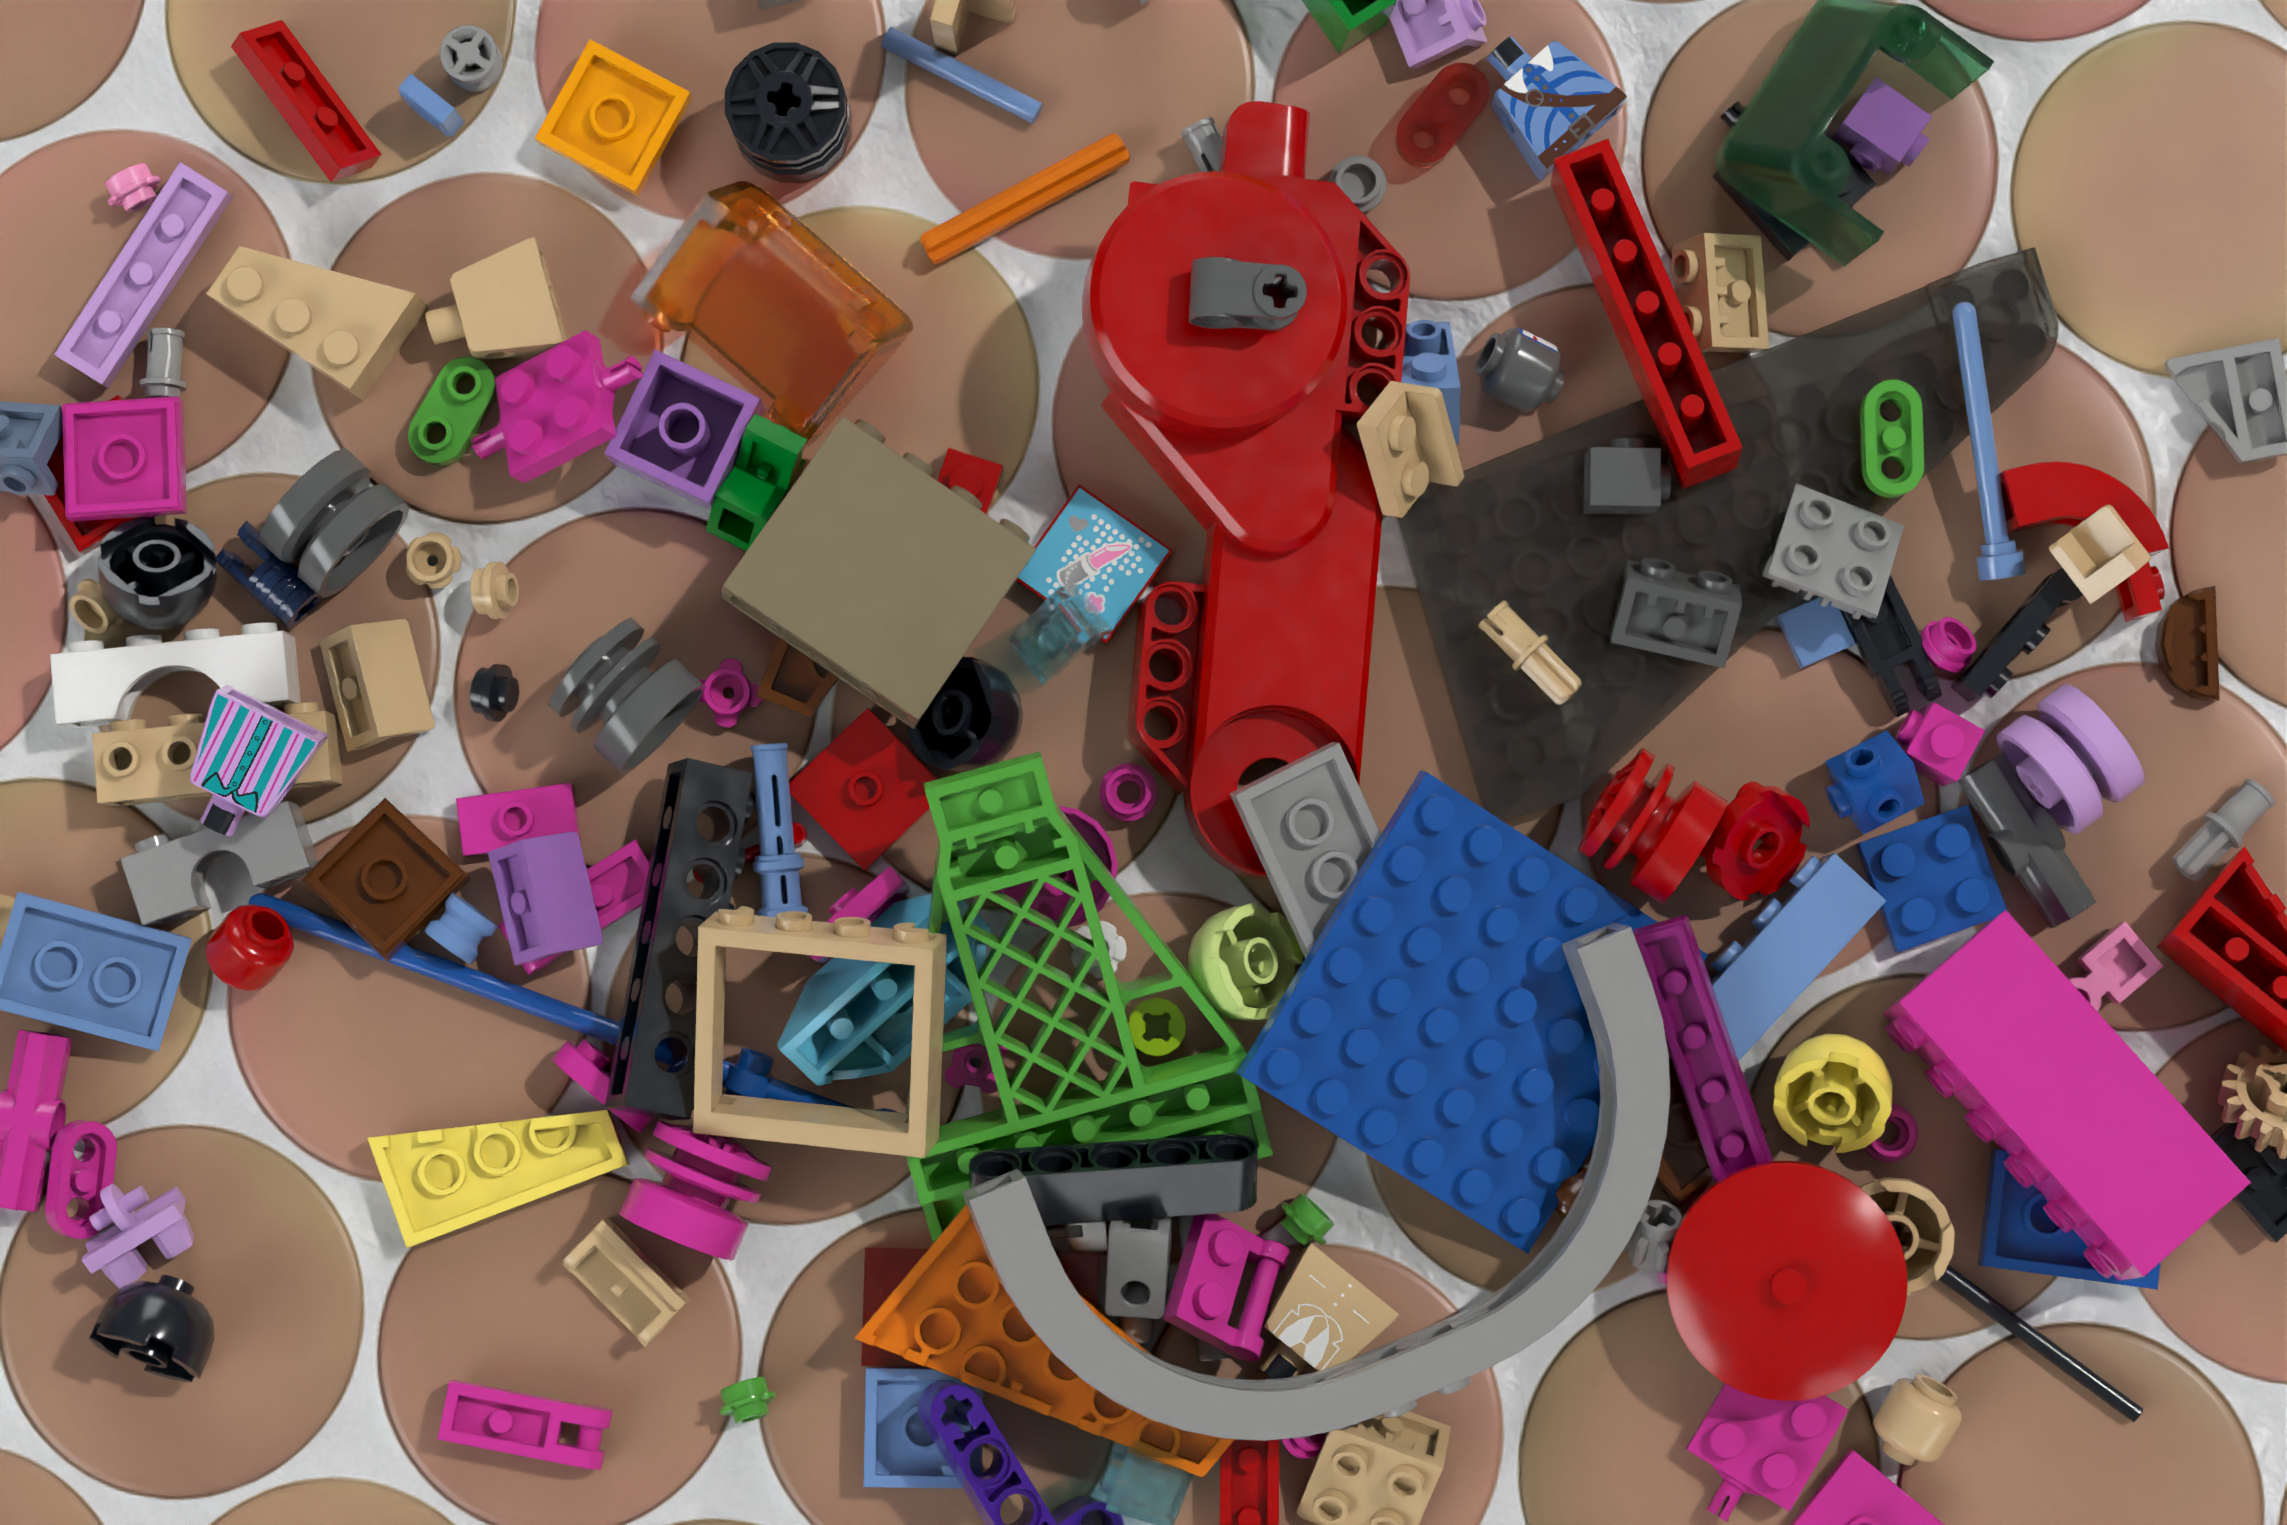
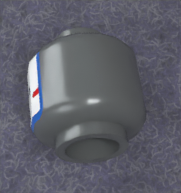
M1517 327L1510 328L1502 334H1492L1483 346L1475 368L1476 374L1481 376V388L1485 394L1522 412H1530L1536 409L1543 401L1548 403L1554 401L1565 380V372L1559 370L1561 363L1559 349L1555 345Z

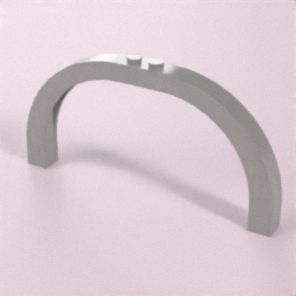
M1614 922L1561 944L1587 1013L1599 1065L1600 1107L1594 1148L1581 1189L1566 1218L1551 1240L1524 1270L1507 1285L1482 1302L1452 1317L1351 1360L1313 1373L1265 1380L1229 1379L1196 1373L1167 1363L1139 1349L1114 1332L1093 1313L1065 1274L1051 1244L1026 1177L1018 1169L962 1191L983 1248L1001 1285L1034 1332L1052 1353L1083 1381L1130 1410L1151 1420L1187 1432L1225 1439L1261 1441L1302 1438L1340 1430L1381 1414L1386 1418L1396 1417L1414 1409L1417 1406L1416 1399L1432 1392L1438 1391L1439 1394H1449L1465 1388L1471 1383L1470 1376L1521 1352L1552 1331L1584 1302L1608 1274L1628 1244L1648 1203L1659 1172L1667 1135L1670 1104L1669 1055L1662 1015L1632 928Z

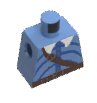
M1509 36L1487 57V61L1507 81L1493 96L1491 102L1493 112L1534 175L1540 181H1543L1552 173L1555 158L1576 151L1621 111L1627 99L1626 94L1557 41L1549 43L1532 59L1512 36Z

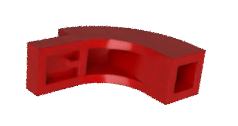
M2054 461L2024 465L2004 470L2000 473L2008 534L2050 524L2075 528L2105 505H2111L2150 556H2155L2169 548L2157 519L2143 500L2128 486L2100 470L2071 462ZM2149 561L2137 572L2115 586L2125 622L2148 617L2162 610L2160 600L2164 599L2165 596L2163 580L2156 566L2150 567Z

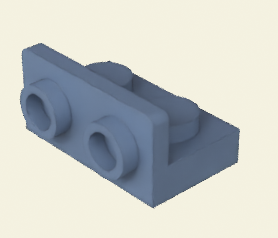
M0 401V492H11L17 495L55 494L59 483L50 471L47 463L63 433V414L60 405Z

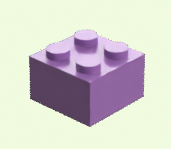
M655 349L643 372V377L639 380L616 428V437L610 440L604 454L613 465L711 510L715 494L736 464L746 426L754 414L763 417L766 408L760 398Z

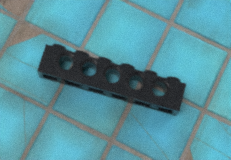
M685 758L668 764L605 1102L606 1108L670 1121L691 1119L692 1110H694L698 926L715 911L718 912V909L735 910L734 905L730 903L733 882L739 878L745 861V850L740 846L743 826L750 820L755 806V793L750 790L753 773L691 758ZM701 812L709 816L714 826V833L710 841L704 839L697 828V819ZM691 869L697 871L703 880V892L699 898L693 896L687 887V875ZM681 926L687 928L693 937V948L688 956L679 950L676 943V934ZM671 983L680 989L683 996L682 1007L678 1013H674L668 1007L665 999L666 990ZM660 1041L665 1042L672 1051V1063L667 1071H663L655 1060V1049Z

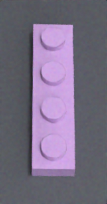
M179 162L54 355L106 388H109L233 196L228 191Z

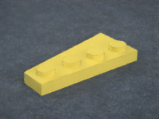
M610 1110L367 1138L407 1248L630 1165Z

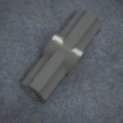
M2003 753L1958 780L1962 791L1965 792L1972 807L1990 832L1987 835V839L1996 858L2008 874L2013 878H2019L2050 929L2074 918L2096 903L2091 891L2087 888L2079 872L2063 850L2066 847V842L2057 823L2040 804H2034Z

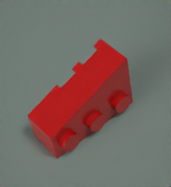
M2244 846L2224 865L2156 947L2287 1053V916L2284 913V910L2287 908L2276 893L2272 895L2252 865L2255 861Z

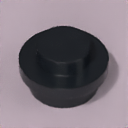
M493 664L490 668H480L474 675L470 690V703L473 711L483 714L486 720L502 721L507 713L512 712L517 705L519 683L513 677L509 666Z

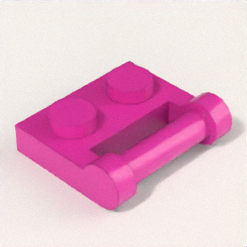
M1217 1213L1194 1215L1163 1320L1237 1359L1250 1362L1258 1361L1264 1344L1260 1333L1278 1271H1283L1286 1268L1290 1250L1279 1242L1258 1237ZM1247 1259L1256 1264L1238 1329H1235L1227 1324Z

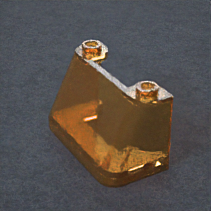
M738 181L706 192L630 297L631 300L643 309L642 314L646 321L656 329L670 332L671 330L686 331L692 328L774 400L768 408V415L772 422L785 426L791 432L806 438L805 448L812 445L897 351L914 328L909 316L773 196L764 189L747 181Z

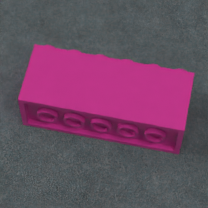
M2006 910L1983 925L1882 1013L1883 1017L1889 1022L1884 1029L1891 1040L1906 1054L1913 1050L1929 1067L1924 1072L1927 1080L1943 1097L1948 1099L1951 1095L1955 1096L1968 1111L1963 1117L1965 1122L1982 1141L1989 1143L1993 1139L2002 1150L2010 1155L2003 1161L2009 1173L2025 1188L2033 1184L2046 1197L2045 1199L2048 1203L2043 1206L2046 1214L2065 1233H2069L2072 1229L2088 1246L2083 1251L2086 1259L2107 1279L2111 1275H2114L2118 1281L2144 1277L2251 1183Z

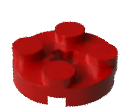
M1756 781L1744 784L1738 790L1735 799L1726 806L1719 823L1700 853L1706 859V870L1712 882L1739 900H1750L1747 895H1752L1756 892L1767 896L1780 889L1801 864L1807 845L1800 842L1802 824L1810 828V817L1804 804L1779 787L1763 786ZM1759 838L1761 844L1756 850H1753L1754 844Z

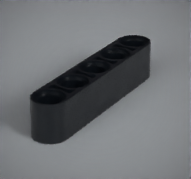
M1239 1134L997 1149L978 1153L969 1162V1188L1018 1169L1026 1177L1044 1226L1231 1213L1247 1210L1257 1202L1258 1145L1253 1139Z

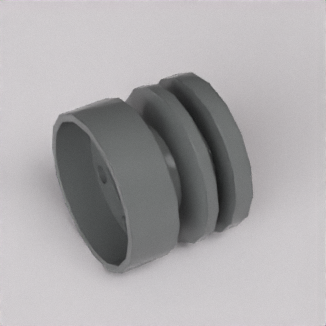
M632 618L622 621L605 635L596 639L576 658L567 670L564 679L551 696L548 705L561 717L571 714L577 709L572 717L570 726L578 733L589 729L603 720L605 724L600 730L593 748L623 775L636 768L665 742L693 710L706 688L677 659L666 663L655 672L649 670L659 654L661 645L653 637L638 645L645 630Z

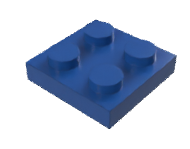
M1968 805L1855 844L1870 886L1886 900L1879 911L1895 953L1992 920L2003 911H2007Z

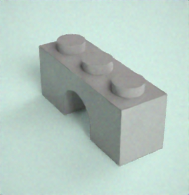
M290 801L281 802L277 809L266 818L247 811V815L242 816L233 836H226L204 826L199 820L190 825L192 834L172 841L169 834L150 837L135 844L137 853L120 858L142 925L158 927L211 908L205 889V876L210 865L223 855L237 854L245 862L253 886L265 889L305 876L319 863L300 805Z

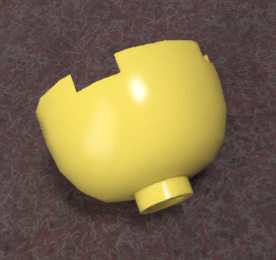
M1824 1034L1804 1041L1788 1053L1775 1080L1773 1112L1782 1129L1798 1143L1807 1146V1141L1811 1140L1821 1145H1835V1153H1846L1865 1148L1882 1136L1886 1121L1892 1111V1079L1883 1059L1865 1042L1848 1035Z

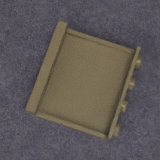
M842 416L722 586L720 597L914 729L1024 567L1027 566L1036 548L1028 543L1030 536L1021 527L1007 519H1001L998 523L980 510L982 507L981 502L970 492L959 486H953L950 490L931 476L934 474V471L923 460L907 452L902 457L883 443L886 438L875 427L860 419L852 423Z

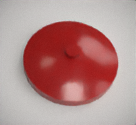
M1770 1161L1741 1168L1716 1181L1692 1203L1684 1214L1675 1231L1667 1258L1666 1289L1674 1323L1689 1351L1700 1364L1722 1382L1749 1395L1769 1400L1800 1401L1814 1399L1838 1391L1858 1380L1880 1360L1889 1348L1902 1321L1906 1305L1908 1285L1905 1257L1899 1238L1885 1213L1861 1187L1835 1171L1806 1162Z

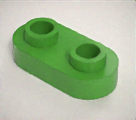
M459 357L447 363L412 419L408 430L409 444L413 452L427 464L442 467L451 465L461 459L497 398L495 375L484 362L473 357ZM464 376L474 377V389L468 394H459L456 389L458 380ZM436 425L445 426V439L438 444L429 443L427 439L429 430Z
M1885 380L1875 385L1865 395L1860 407L1862 475L1868 488L1875 494L1885 498H1897L1914 489L1924 473L1923 410L1920 396L1911 385L1900 380ZM1882 403H1891L1897 408L1898 418L1896 421L1889 422L1882 418L1880 415ZM1884 460H1892L1898 464L1900 475L1897 479H1889L1882 473L1881 465Z

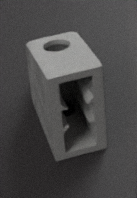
M1173 1217L1111 1221L1105 1313L1110 1316H1118V1326L1137 1343L1148 1342L1152 1339L1153 1319H1161L1165 1313L1169 1288Z

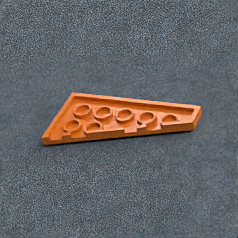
M967 1204L854 1338L902 1356L904 1359L921 1366H927L962 1380L961 1382L1044 1415H1050L1075 1425L1079 1429L1094 1435H1100L1135 1449L1139 1453L1202 1478L1235 1440L1187 1432L1151 1420L1116 1403L1075 1374L1052 1353L1029 1326L1001 1285L983 1248L974 1222L970 1218ZM1078 1293L1082 1300L1093 1311V1313L1097 1315L1104 1323H1106L1114 1332L1125 1338L1127 1341H1129L1139 1349L1149 1353L1145 1348H1143L1139 1343H1137L1133 1338H1131L1126 1332H1124L1119 1326H1117L1113 1321H1111L1106 1315H1104L1100 1310H1098L1093 1304H1091L1087 1299H1085L1080 1293Z

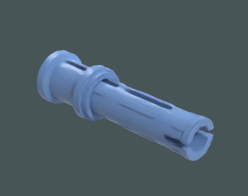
M787 743L750 746L753 757L755 804L760 844V855L755 856V862H752L753 871L759 873L762 908L756 911L757 916L776 917V914L785 911L808 913V907L802 905L799 870L805 867L804 858H801V852H795L786 751L788 749Z

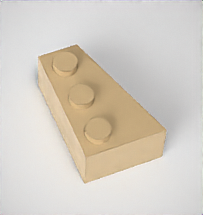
M242 246L238 247L206 293L221 307L363 401L428 308L416 293Z

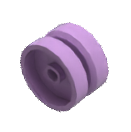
M2065 683L2037 703L2039 720L2023 715L2000 731L1996 738L2001 754H2004L2029 796L2036 804L2044 807L2060 827L2075 835L2084 831L2103 816L2102 798L2114 803L2124 800L2145 784V774L2136 754L2111 719L2093 700L2078 688Z

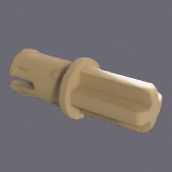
M1505 600L1487 615L1488 619L1485 618L1480 622L1478 627L1482 631L1484 630L1514 661L1512 668L1515 671L1521 668L1556 704L1561 705L1578 691L1582 684L1580 678L1546 645L1549 638L1545 634L1539 637L1509 607Z

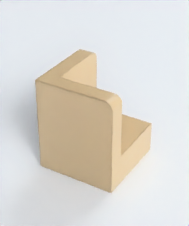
M2105 505L2049 547L2050 552L2090 604L2137 572L2152 559L2111 505Z

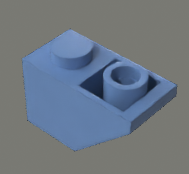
M1417 320L1406 324L1401 382L1438 388L1442 392L1455 443L1458 445L1461 386L1450 322Z

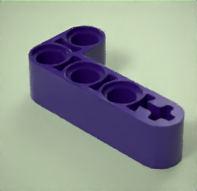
M939 1380L930 1384L922 1392L918 1401V1413L921 1421L985 1525H1080L1083 1517L1093 1510H1098L1100 1513L1102 1525H1124L1121 1514L1114 1506L1091 1496H1077L1050 1513L981 1399L972 1389L952 1381ZM947 1397L960 1401L954 1408L955 1415L962 1425L973 1430L962 1433L955 1422L940 1417L947 1410L943 1402ZM988 1444L993 1453L992 1463L985 1472L973 1474L969 1466L970 1455L977 1446ZM1019 1494L1023 1501L1021 1516L1013 1523L1004 1524L1000 1516L1001 1505L1008 1496Z

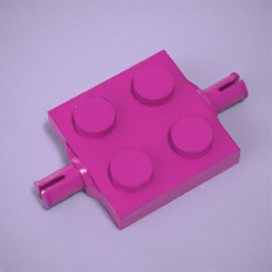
M584 330L494 378L500 410L498 426L479 436L473 437L472 443L474 445L472 447L481 459H486L490 455L506 448L510 476L525 484L616 437L612 413L615 399L614 394L617 389L643 377V373L640 372L642 367L634 356H628L625 360L607 368L603 361L600 339Z
M1723 1383L1685 1448L1711 1464L1720 1477L1723 1478L1721 1485L1705 1509L1716 1515L1726 1496H1728L1717 1515L1722 1520L1728 1522V1518L1745 1491L1749 1494L1764 1496L1790 1512L1847 1414L1848 1409L1825 1395L1800 1401L1769 1400L1749 1395Z

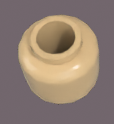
M1916 1374L1914 1379H1898L1893 1384L1873 1421L1876 1432L1884 1440L1881 1447L1882 1450L1894 1460L1908 1466H1912L1915 1460L1922 1462L1938 1461L1962 1420L1961 1411L1955 1404L1958 1399L1957 1395L1941 1382L1924 1374Z

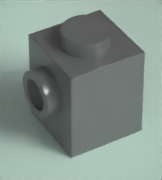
M1619 438L1611 440L1610 447H1590L1585 454L1584 514L1653 515L1661 506V499H1669L1671 469L1669 464H1661V448H1646V441L1644 439Z

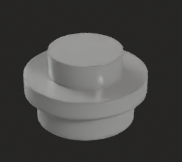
M1351 156L1343 159L1334 167L1329 182H1335L1362 213L1369 212L1377 207L1382 201L1386 190V177L1382 168L1375 161L1364 156Z

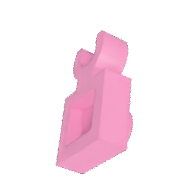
M2119 922L2076 959L2087 973L2081 978H2069V981L2098 1012L2101 1006V997L2104 994L2113 1004H2120L2159 971L2163 965L2126 922Z

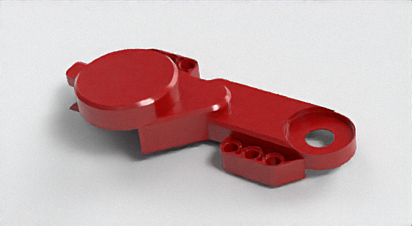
M1263 101L1246 102L1238 106L1230 115L1222 136L1219 172H1197L1182 175L1160 184L1137 181L1130 183L1128 205L1114 220L1096 249L1087 271L1082 295V320L1087 346L1101 377L1111 389L1100 406L1207 532L1202 584L1177 581L1164 582L1156 586L1140 603L1137 616L1127 724L1128 736L1135 748L1178 795L1183 793L1184 809L1190 829L1206 853L1228 870L1257 879L1269 878L1229 794L1237 790L1239 779L1249 765L1265 758H1275L1291 763L1331 742H1337L1344 752L1358 785H1360L1383 515L1364 449L1342 423L1356 425L1370 407L1364 404L1357 395V384L1359 382L1371 383L1381 393L1390 381L1401 382L1410 286V272L1405 259L1335 182L1305 179L1310 113L1300 107ZM1205 257H1223L1241 262L1290 266L1298 271L1306 282L1307 296L1305 303L1298 311V315L1293 322L1282 330L1270 331L1236 327L1212 329L1195 326L1189 323L1192 261ZM1368 270L1381 271L1388 277L1391 287L1389 293L1377 292L1370 287L1366 275ZM1274 287L1269 289L1266 296L1273 298L1274 307L1282 308L1286 300L1280 298L1279 289ZM1373 326L1378 328L1385 337V349L1376 350L1370 348L1362 338V327ZM1166 597L1178 604L1181 610V619L1177 625L1165 624L1157 618L1154 609L1156 599ZM1162 654L1173 661L1176 675L1172 682L1164 683L1152 676L1149 669V661L1152 655ZM1157 711L1168 718L1171 731L1166 740H1157L1147 734L1144 728V718L1147 712Z

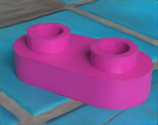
M583 1039L578 1046L567 1040L553 1056L552 1060L605 1106L611 1075L605 1067L609 1064L610 1059L586 1039ZM608 1108L626 1124L640 1133L655 1118Z
M87 1120L72 1121L59 1130L53 1141L45 1215L50 1227L62 1236L86 1239L100 1232L93 1227L89 1217L105 1207L100 1197V1191L114 1182L117 1156L115 1137L110 1129L101 1123ZM82 1139L85 1144V1151L77 1159L74 1155V1146ZM76 1198L78 1210L74 1216L69 1217L67 1205L70 1200Z

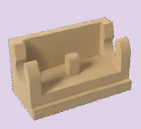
M611 1218L603 1219L563 1260L564 1263L562 1265L570 1273L572 1272L637 1337V1340L644 1347L692 1301Z

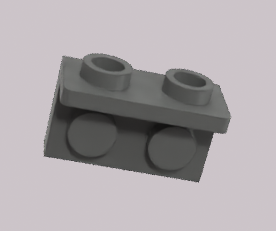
M1643 558L1641 563L1628 560L1624 570V585L1610 634L1611 643L1725 668L1743 604L1740 586L1733 584V580L1730 577L1714 571H1700L1697 576L1675 571L1676 567L1673 564L1657 558Z

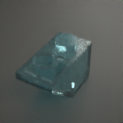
M1126 1446L1123 1455L1112 1451L1100 1481L1099 1491L1107 1493L1106 1510L1155 1525H1174L1193 1474Z

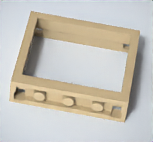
M740 906L737 910L718 909V912L715 911L698 926L693 1133L925 1158L939 1140L947 934L930 933L929 929L915 928V923L909 922L896 924L893 926V929L870 927V920L860 917H841L835 919L834 923L812 921L811 914L800 911L780 912L776 914V917L754 915V910L746 906ZM726 947L914 965L909 1114L722 1094Z

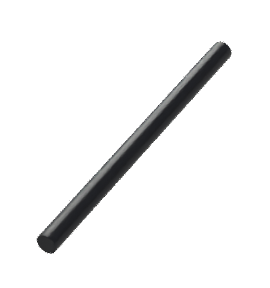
M1947 1266L1943 1276L1939 1278L1941 1282L2130 1421L2135 1422L2143 1412V1408L1951 1266Z

